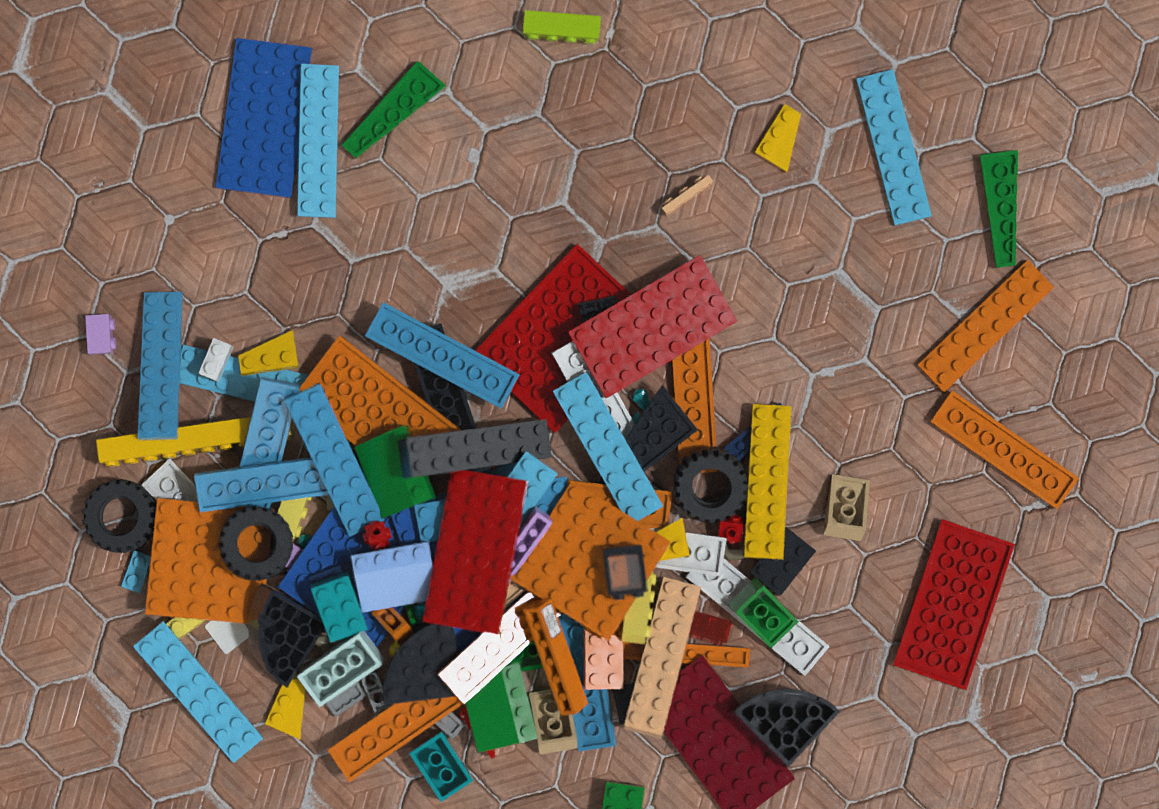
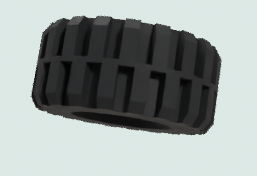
M706 446L700 447L701 450L697 452L694 449L688 457L684 456L681 459L682 463L676 467L673 487L677 502H679L680 508L684 512L686 511L692 519L696 517L698 521L703 523L704 520H709V523H715V520L718 519L721 522L725 521V517L729 515L730 517L736 514L735 510H740L743 506V500H746L748 482L744 468L734 454H729L726 449L719 450L715 446H712L711 449H707ZM706 469H718L724 472L729 482L725 494L715 500H703L697 497L693 491L692 483L698 473Z
M114 479L106 483L103 482L97 489H93L90 492V497L86 498L84 502L86 506L82 509V514H84L82 523L86 528L87 536H90L94 544L110 552L126 553L143 547L149 539L151 540L155 527L157 503L142 485L129 480ZM117 498L130 500L138 511L136 526L126 534L112 533L103 522V512L106 505Z
M249 506L236 511L226 520L219 536V551L225 566L234 575L244 580L261 581L272 578L282 571L292 554L293 535L289 524L279 513L263 506ZM253 525L265 527L274 538L273 552L267 559L260 562H252L245 559L240 554L237 546L238 537L241 532Z

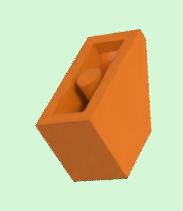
M393 607L372 612V615L399 645L414 633L408 623Z

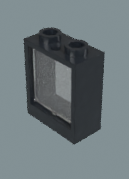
M642 545L603 549L608 596L613 597V600L625 599L624 595H632L633 598L644 597V593H647L648 589Z

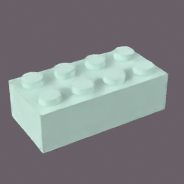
M362 631L349 636L299 671L297 678L317 705L321 707L381 666L385 658L366 632Z

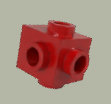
M734 515L732 517H725V521H720L719 537L727 538L726 541L731 544L742 542L746 535V518Z
M374 521L365 526L366 533H363L365 545L369 544L371 551L383 550L390 546L388 539L392 538L390 528H385L384 522Z

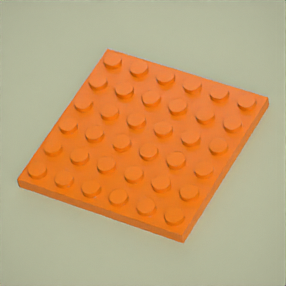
M572 480L549 516L553 523L517 573L512 575L510 579L541 599L551 598L555 608L607 641H610L636 598H633L632 595H624L625 599L613 600V597L608 596L603 549L642 545L647 581L671 542ZM638 555L609 558L613 591L642 588Z
M157 499L146 615L248 624L254 596L261 583L266 585L267 580L248 581L239 576L237 577L225 566L219 551V536L223 525L236 511L242 510L245 507L200 512L198 502ZM258 525L244 529L237 541L240 554L252 562H260L267 559L270 552L271 532L265 527Z

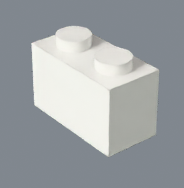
M213 338L199 374L219 382L234 347Z

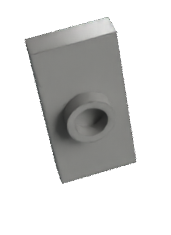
M357 681L326 704L333 715L337 717L365 698L367 694Z

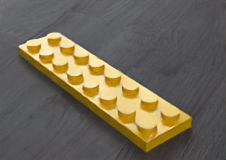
M753 404L745 558L783 560L792 406Z

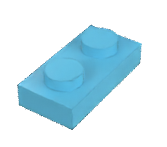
M134 551L121 587L141 593L150 568L151 556Z

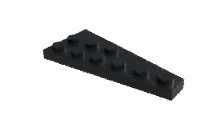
M661 385L625 440L643 472H645L698 429L665 387ZM602 476L597 481V484H606Z

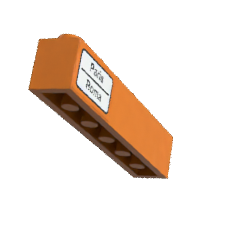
M551 598L535 600L524 609V613L560 715L577 714L588 705V701Z

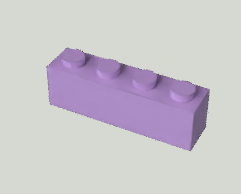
M536 506L520 526L511 576L517 573L553 523L551 517H549L550 515Z

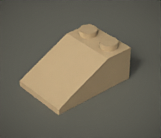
M832 474L823 535L862 541L866 531L870 480Z
M552 689L529 693L534 725L538 737L539 754L578 748L573 715H560Z

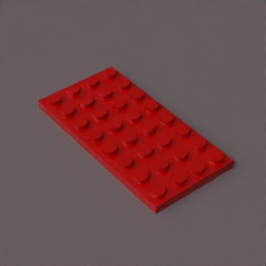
M698 255L567 332L603 396L607 399L738 321L701 255Z
M465 470L451 472L423 622L500 635L528 481Z
M941 519L893 665L967 690L1015 544Z

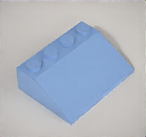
M429 542L351 556L362 613L427 601L433 571Z

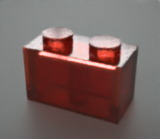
M695 611L689 633L693 634V639L703 641L704 638L711 639L712 644L722 646V643H727L733 621Z

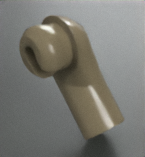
M726 545L724 556L728 560H741L744 558L745 548L739 546L738 548L730 549Z
M321 634L315 645L321 647L323 655L331 649L328 637Z

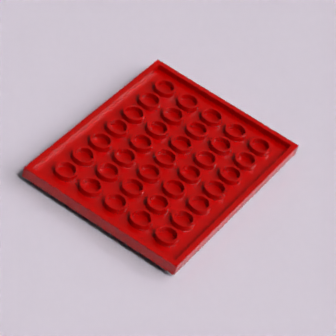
M577 244L475 351L519 374L511 392L540 420L547 419V426L556 433L569 419L553 391L568 382L554 359L552 352L571 342L572 339L567 331L582 323L579 303L616 296L617 302L631 294Z

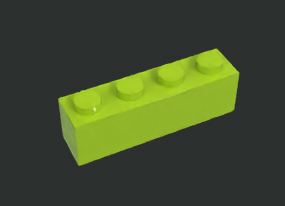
M525 10L523 36L529 40L546 38V41L556 42L557 39H564L567 43H576L577 40L584 41V44L593 45L595 42H599L601 16Z

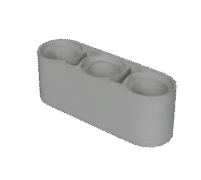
M372 671L369 674H373L376 677V683L369 685L366 682L367 675L362 678V683L377 716L383 710L391 707L392 704L384 705L383 701L381 703L374 701L373 696L376 692L383 694V683L379 674Z

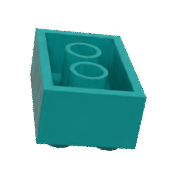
M348 571L311 584V590L330 642L368 630L367 622L362 613Z
M443 731L409 753L440 802H443L474 781L473 776Z

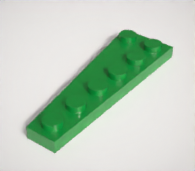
M417 61L342 144V147L357 159L445 89L446 85Z
M1018 150L979 156L996 269L1016 265Z

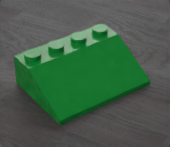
M407 425L388 431L355 446L368 484L380 509L382 519L436 498L428 475L404 479L402 477L397 440L413 437Z
M511 663L504 666L465 702L477 753L538 738L519 663Z

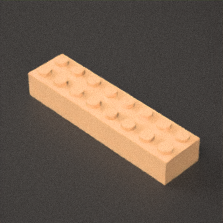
M663 577L651 623L650 637L646 641L624 729L659 739L662 738L699 597L700 586Z

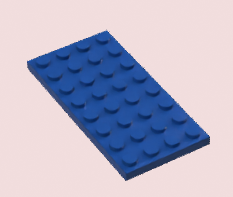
M236 38L216 189L292 198L298 158L300 64H311V47Z

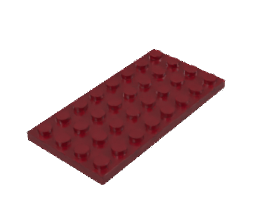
M701 655L678 673L663 732L721 809H756L792 782L795 777L787 767L783 768L729 714L739 703L705 657Z

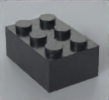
M785 527L783 560L760 558L749 573L778 596H781L816 550L789 528Z

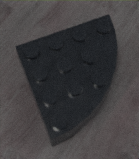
M261 583L250 609L248 622L249 641L252 652L262 668L287 688L325 629L322 618L315 612Z
M429 623L412 633L398 647L390 660L384 678V705L456 697L437 675L457 656L454 627Z
M779 689L754 695L739 703L729 714L785 768L789 767L840 713V710L829 701L809 692L795 689Z

